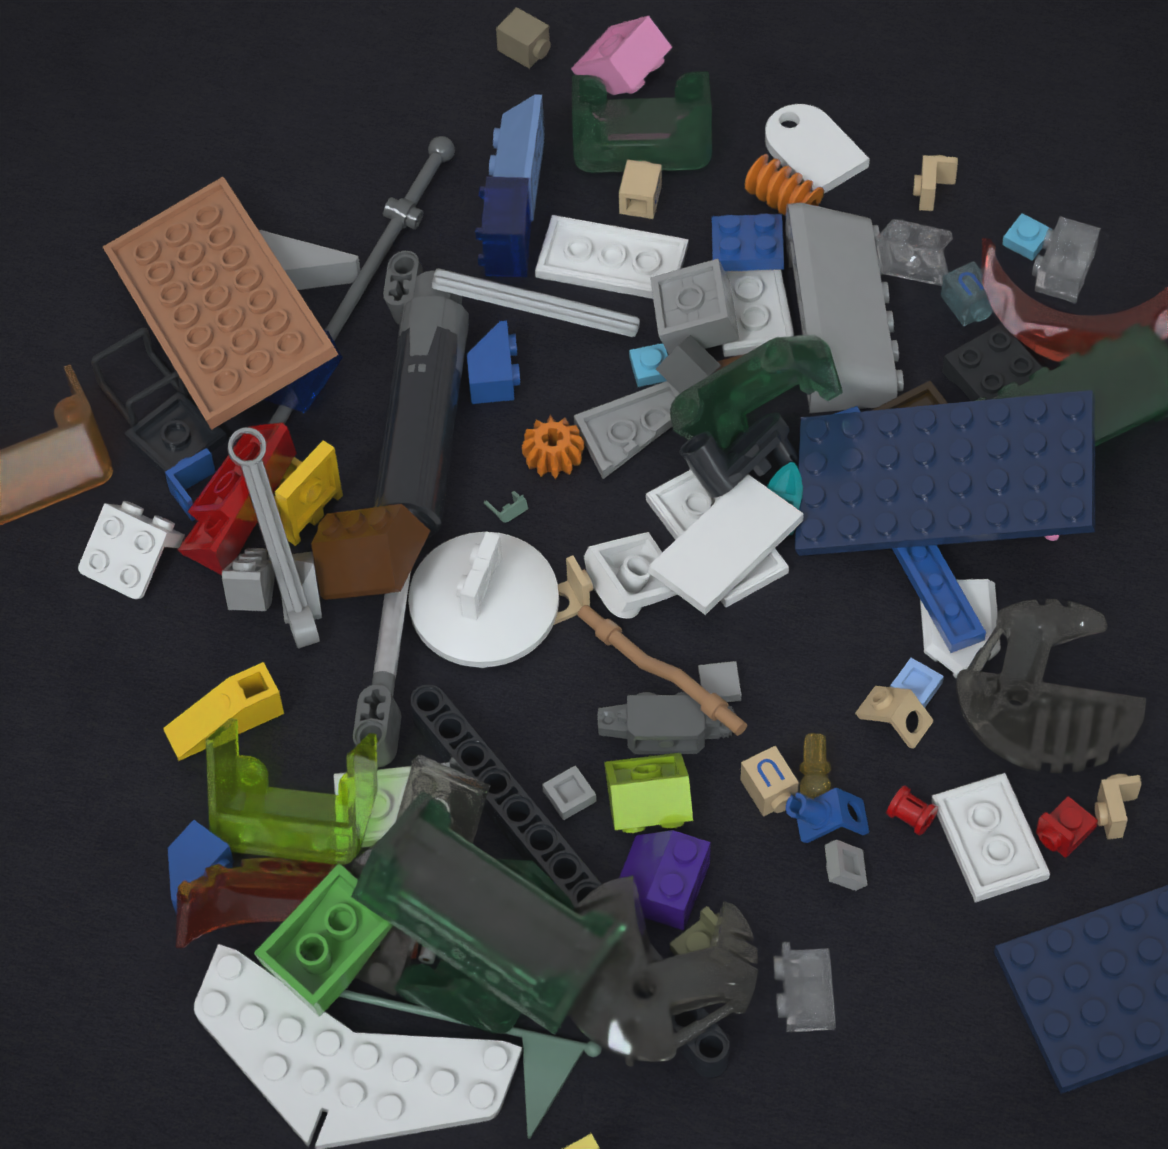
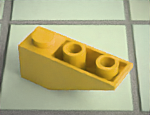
M264 662L227 678L165 726L163 730L180 761L283 715L284 711L280 693Z

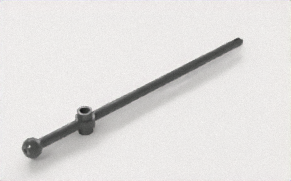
M439 136L430 141L428 146L430 156L405 198L398 200L390 197L387 201L383 216L391 219L324 330L332 344L402 228L405 229L408 226L416 230L423 217V210L415 206L441 163L448 162L454 156L455 146L449 138ZM319 367L293 382L268 424L286 423Z

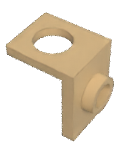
M573 555L566 558L567 581L558 584L559 595L569 600V606L566 610L557 613L554 625L578 615L580 608L584 605L590 607L589 592L593 590V584L585 569L581 570Z
M875 686L856 711L859 719L891 723L909 748L916 747L933 723L932 717L911 689ZM911 711H915L918 715L919 723L917 729L910 733L906 727V718Z

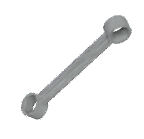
M241 428L230 437L228 454L231 460L242 468L284 602L293 638L297 648L318 643L320 640L314 618L304 594L262 460L266 451L265 439L259 431L253 428ZM242 434H251L260 441V453L255 460H242L233 451L235 440L242 436Z

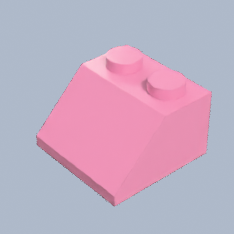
M645 16L610 26L571 70L574 74L612 95L625 92L632 94L645 84L644 78L649 72L655 71L664 63L665 59L663 57L672 46L651 18Z

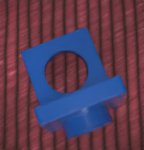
M207 448L192 457L180 460L176 466L165 471L170 493L191 521L195 520V518L188 513V510L193 505V501L185 490L215 473L212 455Z

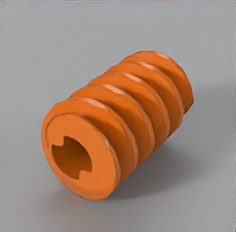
M767 154L762 155L755 161L746 176V191L750 194H756L760 201H767L769 207L778 208L779 213L783 216H786V206L788 203L802 202L818 206L824 196V188L817 187L811 193L813 189V181L806 180L800 185L803 177L801 173H795L790 177L792 171L790 166L786 165L780 169L781 162L779 159L775 158L768 163Z

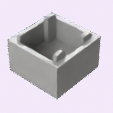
M719 259L650 277L658 334L668 354L690 335L704 349L739 340L730 281Z

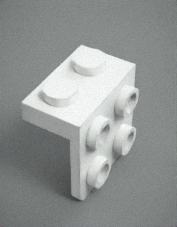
M123 501L122 505L104 503L79 563V572L130 598L141 599L145 595L164 547L179 548L185 535L174 530L175 523L155 515L153 519L142 515L144 509L127 501Z

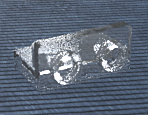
M891 220L875 239L882 274L942 286L949 279L943 249L953 239L952 232L904 220Z
M782 942L781 956H774L775 980H782L783 993H777L778 1018L786 1019L787 1032L835 1030L836 1020L829 949L790 950V942Z

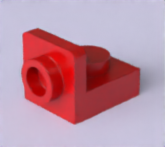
M1068 796L1050 815L1045 812L1039 817L1036 834L1045 847L1051 851L1057 850L1066 858L1097 828L1098 820Z

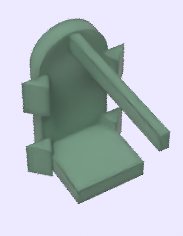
M515 491L512 492L514 503L512 505L508 503L502 507L504 510L501 513L487 500L484 502L504 523L509 522L528 510L526 499Z

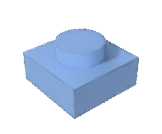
M910 658L890 687L911 689L925 708L942 685L944 676Z

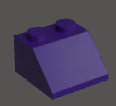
M674 830L637 835L613 892V899L625 912L684 931L710 864L711 842Z

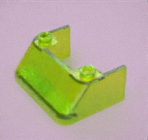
M236 718L227 720L206 739L209 830L230 846L231 852L336 865L348 864L359 854L378 792L376 734L369 733L347 755V772L339 780L338 795L269 787L268 771L265 765L255 757L239 755L238 719Z

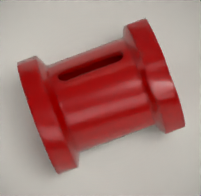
M904 785L892 799L886 815L891 818L895 816L914 827L916 834L922 835L931 825L939 807L935 804L928 805L910 793L911 789Z

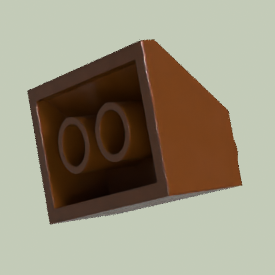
M403 504L326 514L320 521L318 531L311 543L320 596L324 600L401 592L430 530Z

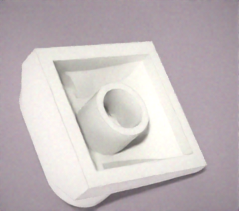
M649 532L589 546L584 555L586 571L592 581L593 588L608 610L620 618H633L639 613L641 607L678 595L648 573V566L662 553Z

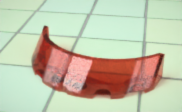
M982 238L981 280L988 301L1007 330L1036 353L1065 364L1076 362L1082 366H1107L1118 364L1122 360L1139 354L1144 355L1157 348L1159 343L1168 337V287L1147 302L1118 313L1084 316L1061 312L1037 302L1019 289L1007 276L996 259V245L991 239Z
M251 858L242 859L241 867L226 868L216 864L205 868L204 876L190 883L184 880L178 886L176 948H185L196 938L223 927L253 922H284L336 867L335 864L304 859ZM360 871V873L353 875L399 917L380 943L408 959H416L423 915L417 900L407 892L395 894L381 887L378 878Z

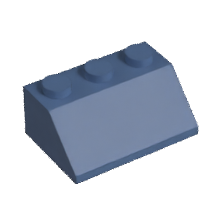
M535 94L502 114L501 127L494 129L493 148L497 149V154L491 155L489 161V176H493L492 183L487 182L485 188V203L491 204L492 218L534 219L545 139L542 95Z

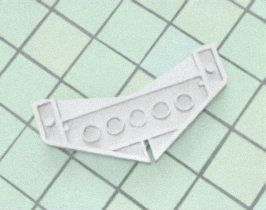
M219 944L194 1004L195 1014L199 1022L308 1147L322 1112L328 1113L316 1142V1149L489 1121L495 1118L502 1108L522 1053V1047L497 1040L354 1033L326 1012L319 1017L276 977L239 951Z

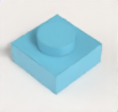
M1021 213L1004 235L1002 245L1033 261L1050 239L1052 229Z
M663 343L629 350L630 361L638 387L667 381L656 370L668 356Z

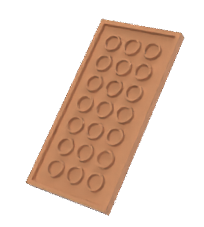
M224 177L219 178L103 246V249L211 430L338 355L328 336Z

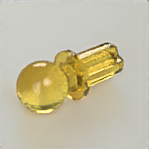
M810 733L806 735L804 740V762L800 764V772L805 774L800 782V792L806 797L814 799L831 790L830 781L825 775L831 771V765L826 761L825 736L823 734Z

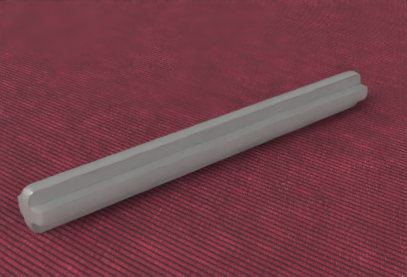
M440 268L435 270L432 277V288L435 290L629 337H635L639 329L640 320L637 316Z

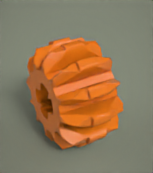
M550 415L545 424L536 419L534 429H526L524 434L525 441L522 444V454L526 458V464L529 469L537 468V473L540 477L547 472H551L556 480L560 471L570 475L572 465H580L584 450V440L580 437L577 425L569 426L566 417L560 422H555Z

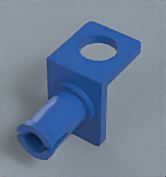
M834 788L814 799L806 797L802 793H795L796 797L791 795L787 800L786 812L790 817L797 818L802 842L809 843L840 827H845L861 835L869 833L863 800L841 789ZM848 804L854 808L857 822L851 817L848 811Z

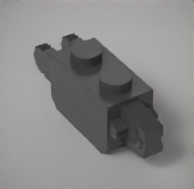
M643 692L637 695H627V704L598 708L599 735L627 739L628 748L634 754H697L705 747V739H720V737L724 739L725 737L732 736L733 733L719 720L713 721L703 713L701 705L685 692L675 695H656L651 692ZM728 704V709H730L734 713L732 706H729Z

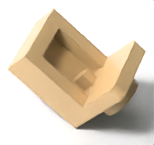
M923 155L921 175H915L913 196H920L919 210L933 211L936 183L955 184L958 158L942 155Z
M1116 774L1101 781L1097 796L1098 802L1095 803V816L1098 820V825H1104L1107 839L1123 837L1128 821L1123 801L1138 798L1142 784L1139 775Z

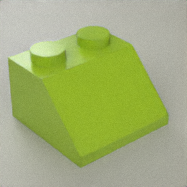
M681 753L604 762L615 830H622L625 833H637L645 830L646 826L661 825L664 828H677L684 825L686 821H693L689 776Z

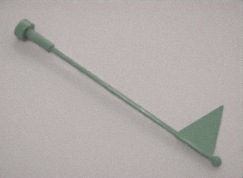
M344 990L339 996L522 1037L528 1138L533 1136L582 1053L586 1051L590 1057H596L601 1052V1045L597 1041H590L588 1043L574 1041Z

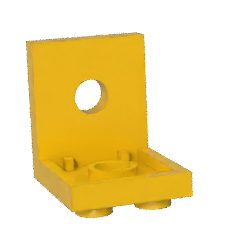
M324 440L303 462L295 457L293 458L278 484L279 488L275 491L276 496L274 498L287 539L295 546L300 542L299 533L309 522L315 526L324 516L323 507L330 499L334 497L339 500L343 496L335 448Z

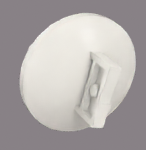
M486 531L455 537L430 552L420 563L413 575L409 588L408 602L412 624L421 640L433 652L460 665L486 668L518 660L541 644L555 623L559 607V591L557 580L550 564L538 550L516 537Z

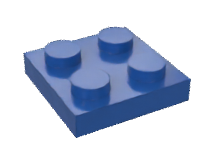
M782 214L712 217L713 260L719 259L724 271L784 269Z

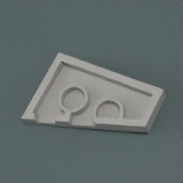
M668 381L576 414L574 415V424L577 425L580 436L584 440V444L602 479H604L688 415V404L684 397Z

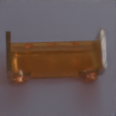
M71 365L64 366L72 396L60 401L54 410L58 427L0 450V525L106 483L112 476L113 466L89 402Z

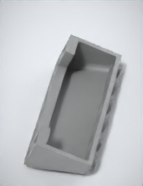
M802 202L788 203L786 206L785 244L788 265L793 267L799 305L807 361L806 390L810 413L841 411L858 406L859 409L877 408L896 398L897 392L903 391L904 388L902 370L895 369V362L899 360L897 340H891L890 332L894 331L892 311H886L885 303H889L888 283L881 282L880 276L884 274L883 253H877L876 246L880 245L878 225H872L871 219Z

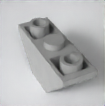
M245 549V554H240L222 571V581L228 610L266 611L271 606L275 574L269 555H267V549Z

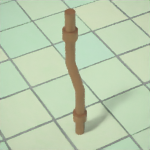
M588 605L580 608L578 617L593 628L595 636L607 646L613 645L640 669L675 683L701 705L703 713L713 721L719 720L737 736L745 731L747 723L728 709V703L718 694H710L680 668L648 656L622 634V628L611 619H604Z

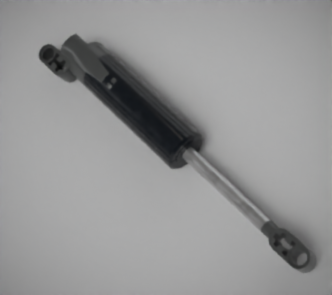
M401 251L394 254L389 260L383 293L390 313L400 327L373 507L403 504L430 530L427 537L429 538L437 534L442 526L468 334L469 314L462 306L463 296L433 289L432 277L435 271L424 272L415 253ZM410 574L401 592L386 593L384 595L372 685L361 692L357 703L353 740L365 761L373 767L386 766L391 763L397 753L402 716L393 695ZM379 740V742L375 745H371L373 742Z

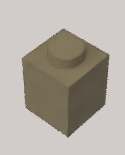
M517 7L496 28L498 51L529 69L538 59H543L550 49L549 25Z

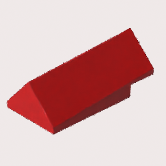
M283 423L249 426L248 428L259 431L265 439L266 451L262 460L274 493L297 453L288 427ZM243 434L234 446L233 451L240 459L252 461L258 457L261 443L255 436ZM229 455L188 510V513L198 522L178 548V551L186 557L221 575L222 571L238 556L258 521L242 468L236 465Z

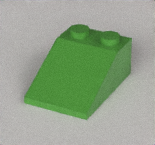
M338 864L254 953L269 972L320 1017L349 986L399 917L343 866Z

